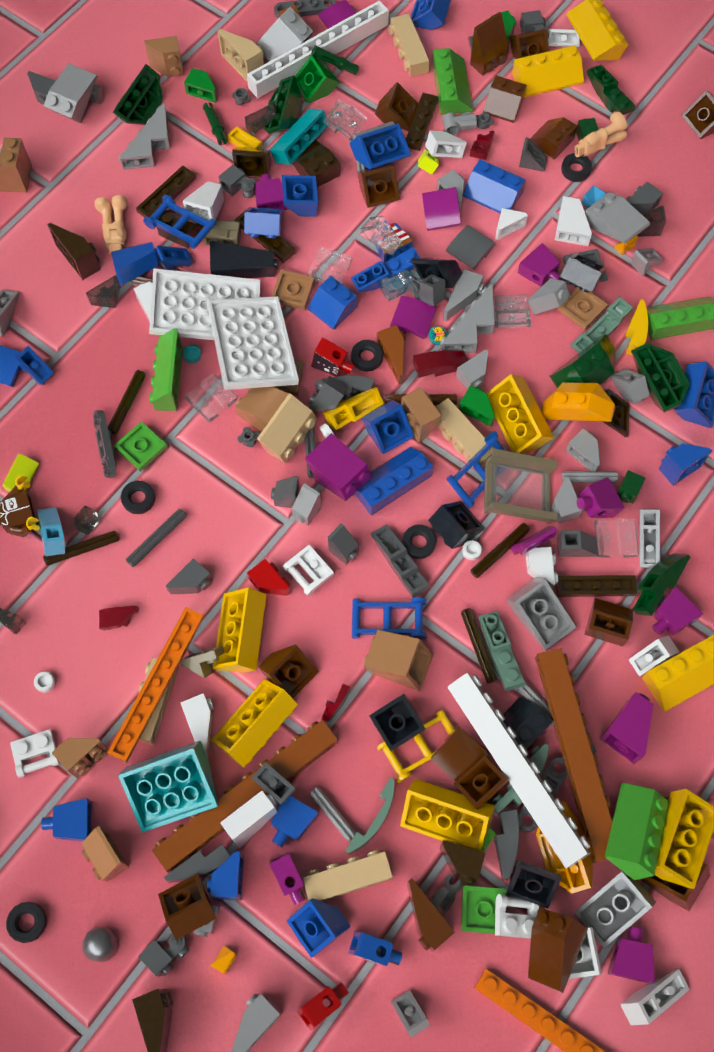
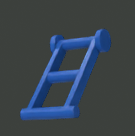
M168 195L162 197L163 203L151 217L146 216L143 219L145 225L150 229H155L157 226L190 243L189 245L193 249L200 244L216 225L213 219L208 221L176 205L175 201ZM167 208L182 215L173 227L158 220ZM189 219L204 226L195 238L179 231Z
M497 432L490 433L484 439L486 445L454 476L450 475L446 479L468 508L474 505L473 500L485 489V469L478 460L492 446L495 449L506 451L497 439L499 437ZM473 466L484 481L468 495L457 481ZM497 467V468H496V477H497L504 469H506V470H508V469H507V468H502V467Z
M417 597L412 598L411 602H360V599H353L352 638L358 639L360 635H376L377 630L399 635H411V637L420 640L426 639L427 633L423 632V606L427 604V599ZM360 609H384L383 629H360ZM391 609H415V629H391Z

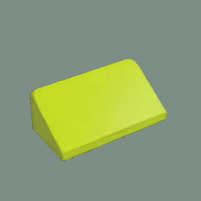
M18 454L3 483L5 490L10 492L14 488L18 476L27 477L25 482L30 483L39 463L22 454Z

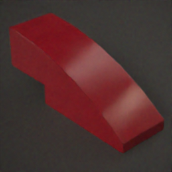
M458 350L433 351L417 354L413 357V364L418 378L431 374L437 377L456 372L459 366L468 361L465 352Z

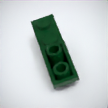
M602 65L587 69V74L594 90L610 112L615 111L625 115L635 110L633 102L618 88V81Z
M671 554L657 563L637 588L641 595L632 610L636 614L652 616L666 589L675 587L690 556L686 554Z

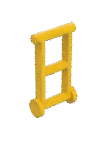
M443 710L436 713L438 717L424 724V727L428 729L441 721L449 735L454 730L453 725ZM420 733L413 738L425 758L403 769L395 753L389 750L385 742L377 746L378 751H384L398 775L396 781L398 784L411 777V771L430 761L431 756L435 753L430 751Z

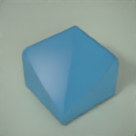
M593 185L584 195L582 204L589 208L607 193Z

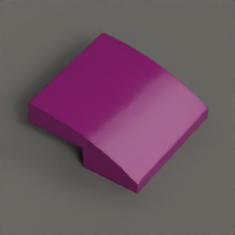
M342 0L329 6L318 16L329 29L356 14V12L346 0Z
M456 187L422 193L427 231L461 225Z
M401 296L390 327L397 325L399 331L402 330L404 334L410 332L424 339L427 336L437 307L415 298Z
M553 526L545 527L513 545L511 550L514 555L519 552L523 555L554 538L558 530Z

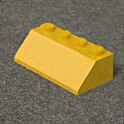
M585 0L567 12L568 19L594 61L620 59L628 43L605 8L602 0Z
M576 45L514 59L512 75L516 82L527 85L525 97L584 84L582 59Z
M510 374L487 392L495 418L512 452L525 454L541 448L554 438L523 376Z
M249 587L224 593L216 647L222 645L225 653L218 657V661L213 662L212 669L240 673L256 671L267 594Z
M714 635L647 671L642 677L664 712L714 684Z
M264 679L215 734L211 741L236 763L245 767L252 761L260 748L266 744L272 734L280 728L284 720L293 713L298 704L284 689Z
M415 779L407 791L400 826L441 841L446 840L482 852L495 806L485 802L477 810L464 795Z
M688 789L671 792L668 799L669 804L655 875L662 880L695 889L714 830V806Z

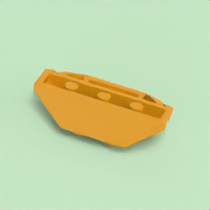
M562 383L543 401L541 413L544 419L611 422L615 404L598 383Z
M563 801L562 804L565 807L563 812L567 818L571 817L578 827L576 831L579 836H584L579 820L565 801ZM538 826L536 837L546 869L549 872L562 876L559 885L567 889L571 894L592 888L593 862L590 854L572 867L565 868Z

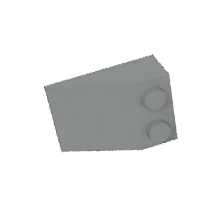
M289 7L267 30L256 45L262 48L263 56L269 62L309 40L313 30Z
M68 63L50 88L43 106L57 114L81 123L98 76Z
M609 192L585 210L591 229L623 243H627L650 225V222L629 202L612 192Z
M536 577L506 599L515 615L544 650L550 648L576 628L546 579Z
M621 871L574 913L587 928H593L594 937L605 948L649 911L656 901L638 880H633Z
M264 993L260 995L254 994L247 1001L246 1005L248 1008L244 1011L231 1052H248L283 1014Z

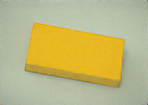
M237 126L226 136L228 142L236 147L260 149L263 146L262 141Z

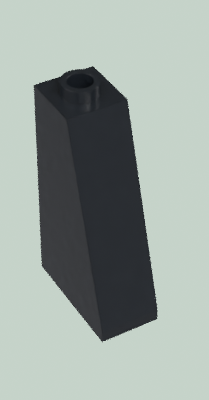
M209 241L211 275L240 278L275 277L278 262L277 259H274L273 252Z

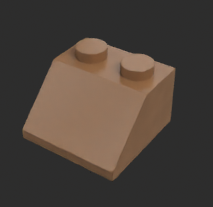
M177 36L144 40L151 68L167 77L184 75Z
M421 387L402 397L401 405L414 437L420 443L439 425L441 411L437 406L433 405L429 394L424 392Z
M96 827L81 843L84 848L81 852L88 862L92 861L95 866L92 870L98 880L102 878L103 881L108 882L129 867L108 831L102 827Z

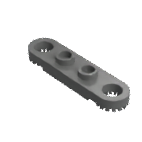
M336 0L281 2L274 6V14L278 18L280 10L295 4L301 17L318 15L329 7L326 6V3L328 4L329 2V4L333 5L336 3Z
M95 410L93 413V418H95L93 419V424L96 429L95 435L101 464L104 466L103 473L106 478H113L116 474V465L114 460L115 449L114 446H111V431L108 430L104 411Z
M562 757L554 758L541 776V779L543 781L546 780L552 787L553 791L551 794L553 797H555L568 775L564 759ZM561 763L565 768L564 773H556L553 767L554 764ZM524 805L518 814L519 829L523 832H531L537 827V823ZM522 816H530L533 820L532 826H524L521 823Z

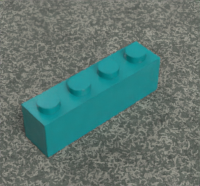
M308 109L270 148L277 164L291 165L330 125L324 110Z

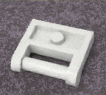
M310 545L283 565V569L295 578L307 596L314 593L318 587L334 575L331 568ZM299 563L314 580L311 584L294 567L296 564Z
M50 729L10 742L18 778L26 776L29 772L50 765L57 766L60 764L51 753L56 749L52 730ZM50 753L48 758L27 765L23 764V761Z
M498 894L495 905V936L531 939L532 926L540 905L520 898H511L504 894ZM506 907L527 908V915L506 913Z

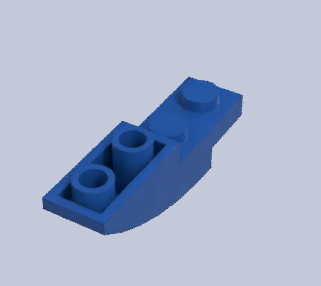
M412 247L385 263L380 261L351 277L359 293L375 290L400 280L399 278H404L405 275L400 273L408 274V271L415 268L411 259L420 257L415 248Z

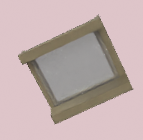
M493 449V454L485 461L484 513L503 514L542 521L547 524L551 521H557L558 513L550 512V474L558 468V461Z

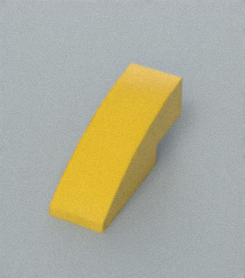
M643 299L640 300L625 335L631 338L626 353L632 355L631 350L645 345L647 338L648 314Z
M375 387L339 403L335 409L324 411L323 415L330 429L338 430L351 421L356 422L383 405L384 402L378 389Z

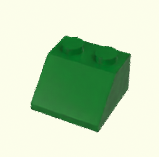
M313 55L308 58L295 75L299 92L306 103H311L328 96L339 83L326 62Z

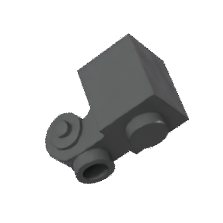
M540 10L521 13L519 25L521 32L526 33L545 29V18L542 17ZM546 29V30H547V37H548V39H549V30Z
M232 164L218 176L222 189L231 196L235 195L240 189H242L245 198H251L255 195L256 180L252 177L249 179L241 168H237Z
M431 274L425 279L418 278L410 283L409 290L415 296V299L435 306L445 299V280Z
M172 934L169 937L170 947L164 948L159 941L153 940L138 957L155 976H165L174 967L172 963L177 957L183 958L190 950L187 947L185 936L176 940Z

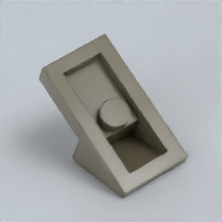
M223 646L188 655L181 660L180 664L206 678L212 674L210 663L218 661V657L225 653Z

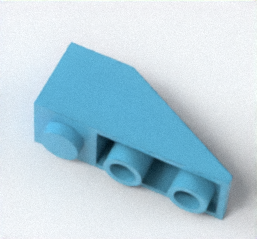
M57 508L38 509L37 515L45 556L65 554L64 535Z

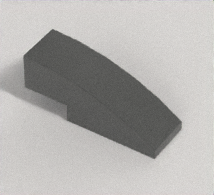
M363 376L333 377L348 387L342 400H347L352 396L374 388L373 378ZM322 379L317 380L315 383L316 393H319L317 387L321 383Z
M517 810L500 812L498 814L501 834L496 835L494 841L502 881L509 879L517 855L519 842Z
M223 845L206 857L201 851H198L164 878L167 882L172 883L182 882L197 873L200 878L210 875L230 857V854Z

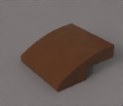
M458 725L445 739L442 746L431 756V760L452 779L457 781L483 756L487 757L489 752Z

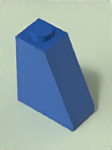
M152 242L111 252L120 285H124L159 266L157 259L160 256L157 249H154Z

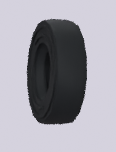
M575 153L567 155L561 165L563 176L573 182L586 180L592 170L590 159L583 155L577 158ZM572 164H580L583 170L576 172L570 166Z
M362 340L353 346L351 361L357 369L367 372L373 371L381 365L383 351L378 343L371 340ZM368 350L374 354V357L370 361H364L361 359L360 354Z
M139 480L128 483L123 488L120 496L122 505L132 514H143L149 511L155 502V493L148 483ZM141 491L145 494V499L141 503H133L131 501L132 494Z
M421 524L408 528L402 538V544L407 549L408 555L416 559L430 556L435 550L437 543L436 535L432 529ZM420 535L426 539L427 543L423 548L413 546L412 539L415 536Z
M32 902L18 904L9 912L6 920V929L9 936L21 943H28L38 939L44 932L47 924L46 914L38 904ZM29 913L34 917V926L28 931H22L19 927V919L22 915Z

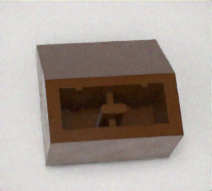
M594 598L584 635L623 647L629 638L633 622V610Z

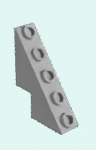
M162 103L157 108L154 115L148 119L146 125L139 130L135 139L129 143L127 149L120 154L119 162H121L123 170L155 167L154 151L170 149L165 103Z
M492 284L484 287L479 299H475L469 311H465L462 314L460 322L452 326L450 334L442 338L440 342L442 351L458 350L465 353H476L477 334H493L495 323Z

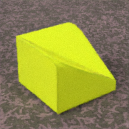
M424 150L418 158V167L429 174H433L439 166V158L431 156L427 150Z

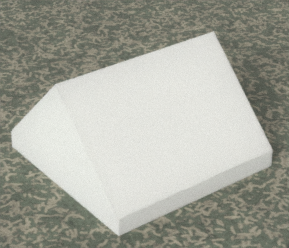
M592 927L587 930L569 979L602 974Z

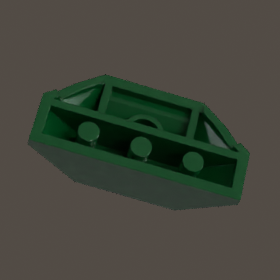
M145 64L114 108L113 113L127 124L146 125L148 119L152 117L163 100L159 81L160 75Z
M294 75L279 82V87L274 91L268 102L262 128L268 134L289 130L297 122L302 100Z
M603 334L549 377L557 388L562 383H598L600 385L615 373V347L607 335Z
M650 343L631 350L637 371L645 376L648 391L654 404L664 413L682 405L690 383L674 354L655 347Z

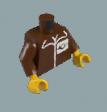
M18 476L14 488L0 501V525L3 526L7 533L19 537H25L32 531L40 529V526L37 524L39 519L35 516L31 497L24 490V488L30 487V483L25 482L27 479L25 476Z

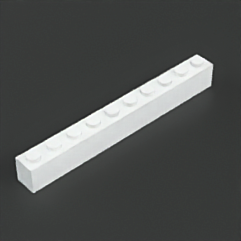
M380 0L248 73V88L257 99L279 87L278 84L282 79L295 76L312 55L311 51L314 45L336 55L388 26L389 10Z
M464 674L450 684L448 689L565 868L572 867L591 854L588 849L591 847L584 836H579L576 831L578 828L571 817L567 818L563 812L565 810L564 805L558 798L555 799L551 794L553 791L552 787L546 780L543 781L539 776L541 772L534 762L531 763L527 758L529 754L522 744L518 745L514 739L517 737L510 726L506 727L503 722L505 717L499 709H494L491 704L494 702L493 699L480 688L482 686L481 681L476 675Z

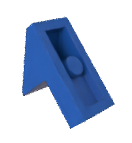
M156 247L166 270H172L175 265L190 267L193 262L186 248Z
M29 346L24 348L15 357L22 371L27 372L39 385H42L54 373Z

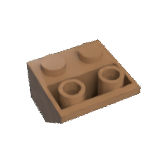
M67 738L51 753L68 772L78 778L79 776H84L95 761L99 762L102 760L109 749L98 738Z

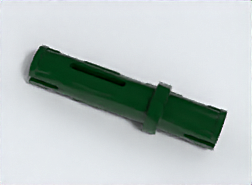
M314 45L311 51L313 56L338 67L341 71L345 70L353 75L357 74L358 65L348 61L345 57H339Z
M209 102L208 106L205 103L203 110L211 125L212 134L215 135L219 145H222V143L223 145L227 144L228 138L225 135L224 126L220 123L213 104Z

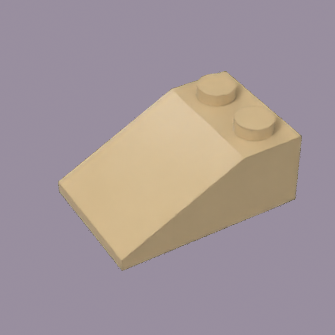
M222 29L217 30L221 55L248 82L247 74L264 65V52L262 48L257 46L252 40Z

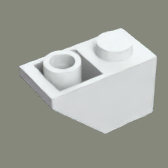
M551 547L530 550L525 555L527 573L534 579L536 577L546 579L553 590L555 584L558 583L557 572H554L553 565L556 564L555 554H552Z

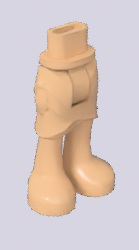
M620 112L613 113L610 116L611 124L609 126L600 128L581 139L579 144L575 146V156L577 158L582 155L585 157L599 150H604L606 145L625 140L627 137L625 131L627 123L624 116Z
M116 195L112 198L115 222L113 223L110 201L104 197L95 200V208L103 216V237L106 247L109 249V254L123 249L127 238L123 221V212L127 207V199L122 195Z

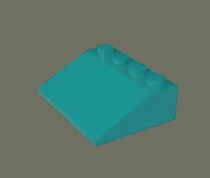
M201 741L132 764L118 774L142 833L218 807L209 760Z

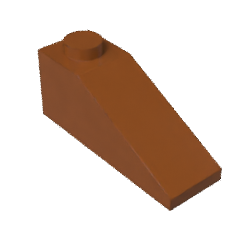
M397 325L377 332L376 342L382 348L383 355L400 385L403 380L405 335L402 330L399 331Z

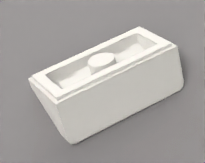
M548 29L549 46L570 47L576 45V47H580V37L576 30Z

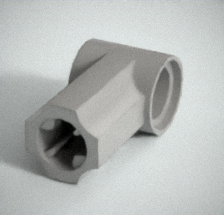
M447 113L442 117L445 132L456 135L461 130L475 129L477 127L476 115L474 113L456 116L455 113Z

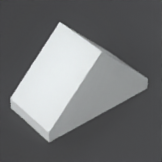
M502 208L496 231V240L525 227L528 215L524 212Z

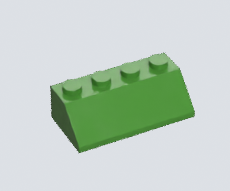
M450 48L433 49L432 66L440 115L473 112L464 58Z
M711 297L646 307L648 333L651 340L714 329V299Z
M175 328L159 337L158 345H155V355H157V358L153 361L155 376H152L151 379L153 392L150 393V403L153 404L154 409L157 411H177L183 346L179 331Z
M622 783L605 858L633 880L651 877L655 875L669 801L654 789Z

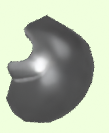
M106 927L93 928L86 933L82 942L84 955L88 959L97 962L110 960L116 954L119 947L117 935L112 929Z

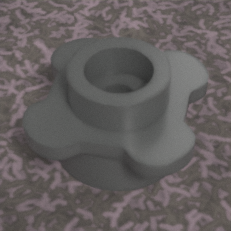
M238 88L232 94V98L236 100L237 105H242L251 100L247 90L244 88Z
M488 112L476 115L477 126L480 129H487L494 122L489 117Z
M249 427L243 428V433L237 438L238 442L243 443L247 447H253L259 433L250 430Z

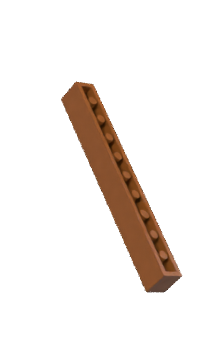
M562 648L538 653L535 660L551 717L554 720L553 724L584 834L591 846L589 851L591 852L592 862L608 860L605 858V852L614 817L610 816L608 810L610 808V801L607 795L604 796L602 789L604 787L603 778L597 772V757L595 754H592L590 748L592 740L590 734H586L584 727L586 719L579 710L580 698L573 689L574 678L572 673L568 672V657L566 653L563 654Z
M323 720L319 723L315 721L307 728L309 731L303 735L298 734L291 740L292 744L286 748L283 746L274 753L276 756L271 760L266 759L262 761L258 768L260 769L266 762L289 782L338 744V739ZM259 769L254 773L248 772L241 778L242 782L238 785L228 787L224 791L225 795L219 799L217 798L218 807L192 815L189 818L191 821L185 825L180 824L172 831L173 834L167 839L164 837L155 843V848L152 852L166 872L170 873L224 832L225 829L220 822L261 791L266 796L268 795L252 779Z

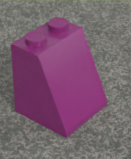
M332 433L305 457L316 482L344 501L353 496L372 477L368 465Z
M637 692L625 703L600 738V740L633 764L637 763L646 754L653 704L649 702L650 699L644 694H638Z

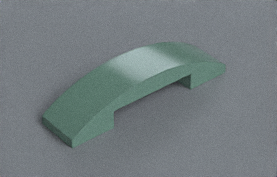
M619 297L607 308V312L570 346L580 353L603 334H606L608 337L623 322L633 307Z
M390 777L379 795V799L385 802L365 836L356 832L345 850L348 855L364 847L382 827L392 804L394 794L393 778Z

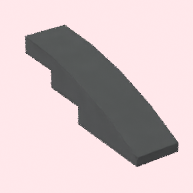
M388 525L371 533L385 559L413 598L430 589L428 582L419 572L418 566L408 555L407 549Z

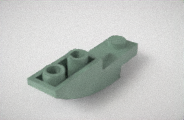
M498 611L479 616L487 649L505 692L525 686V681L511 650V643Z
M546 743L542 747L537 745L530 752L532 757L529 761L531 763L534 762L541 773L548 754L549 746ZM511 784L507 787L509 791L504 796L500 793L492 801L495 806L494 814L496 816L510 802L516 807L522 803V800Z

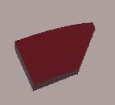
M489 131L487 135H477V139L470 150L471 157L486 160L495 131Z
M122 606L99 610V629L105 631L119 628L122 625L127 627L130 623L128 620L134 612L137 613L139 611V607Z
M342 684L335 703L327 700L326 709L321 720L329 721L341 709L350 693V686Z

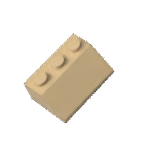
M289 393L257 440L268 454L286 463L294 455L297 446L304 441L309 429L314 427L317 418L307 406Z

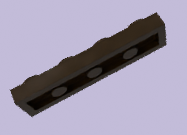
M422 93L406 137L409 149L421 150L438 102V96Z
M182 165L136 207L137 212L144 218L146 216L151 217L163 203L162 197L164 195L174 199L196 179L195 174Z
M245 211L235 218L236 222H240V227L243 230ZM259 234V237H252L265 249L273 252V255L282 263L286 262L296 253L295 248L280 236H277V238H267L266 235Z
M635 575L558 576V583L556 584L557 597L637 595Z

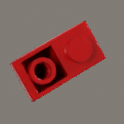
M264 559L247 572L248 579L259 592L285 596L290 594L289 581L284 576L280 577L277 573L278 569L273 562L269 563Z

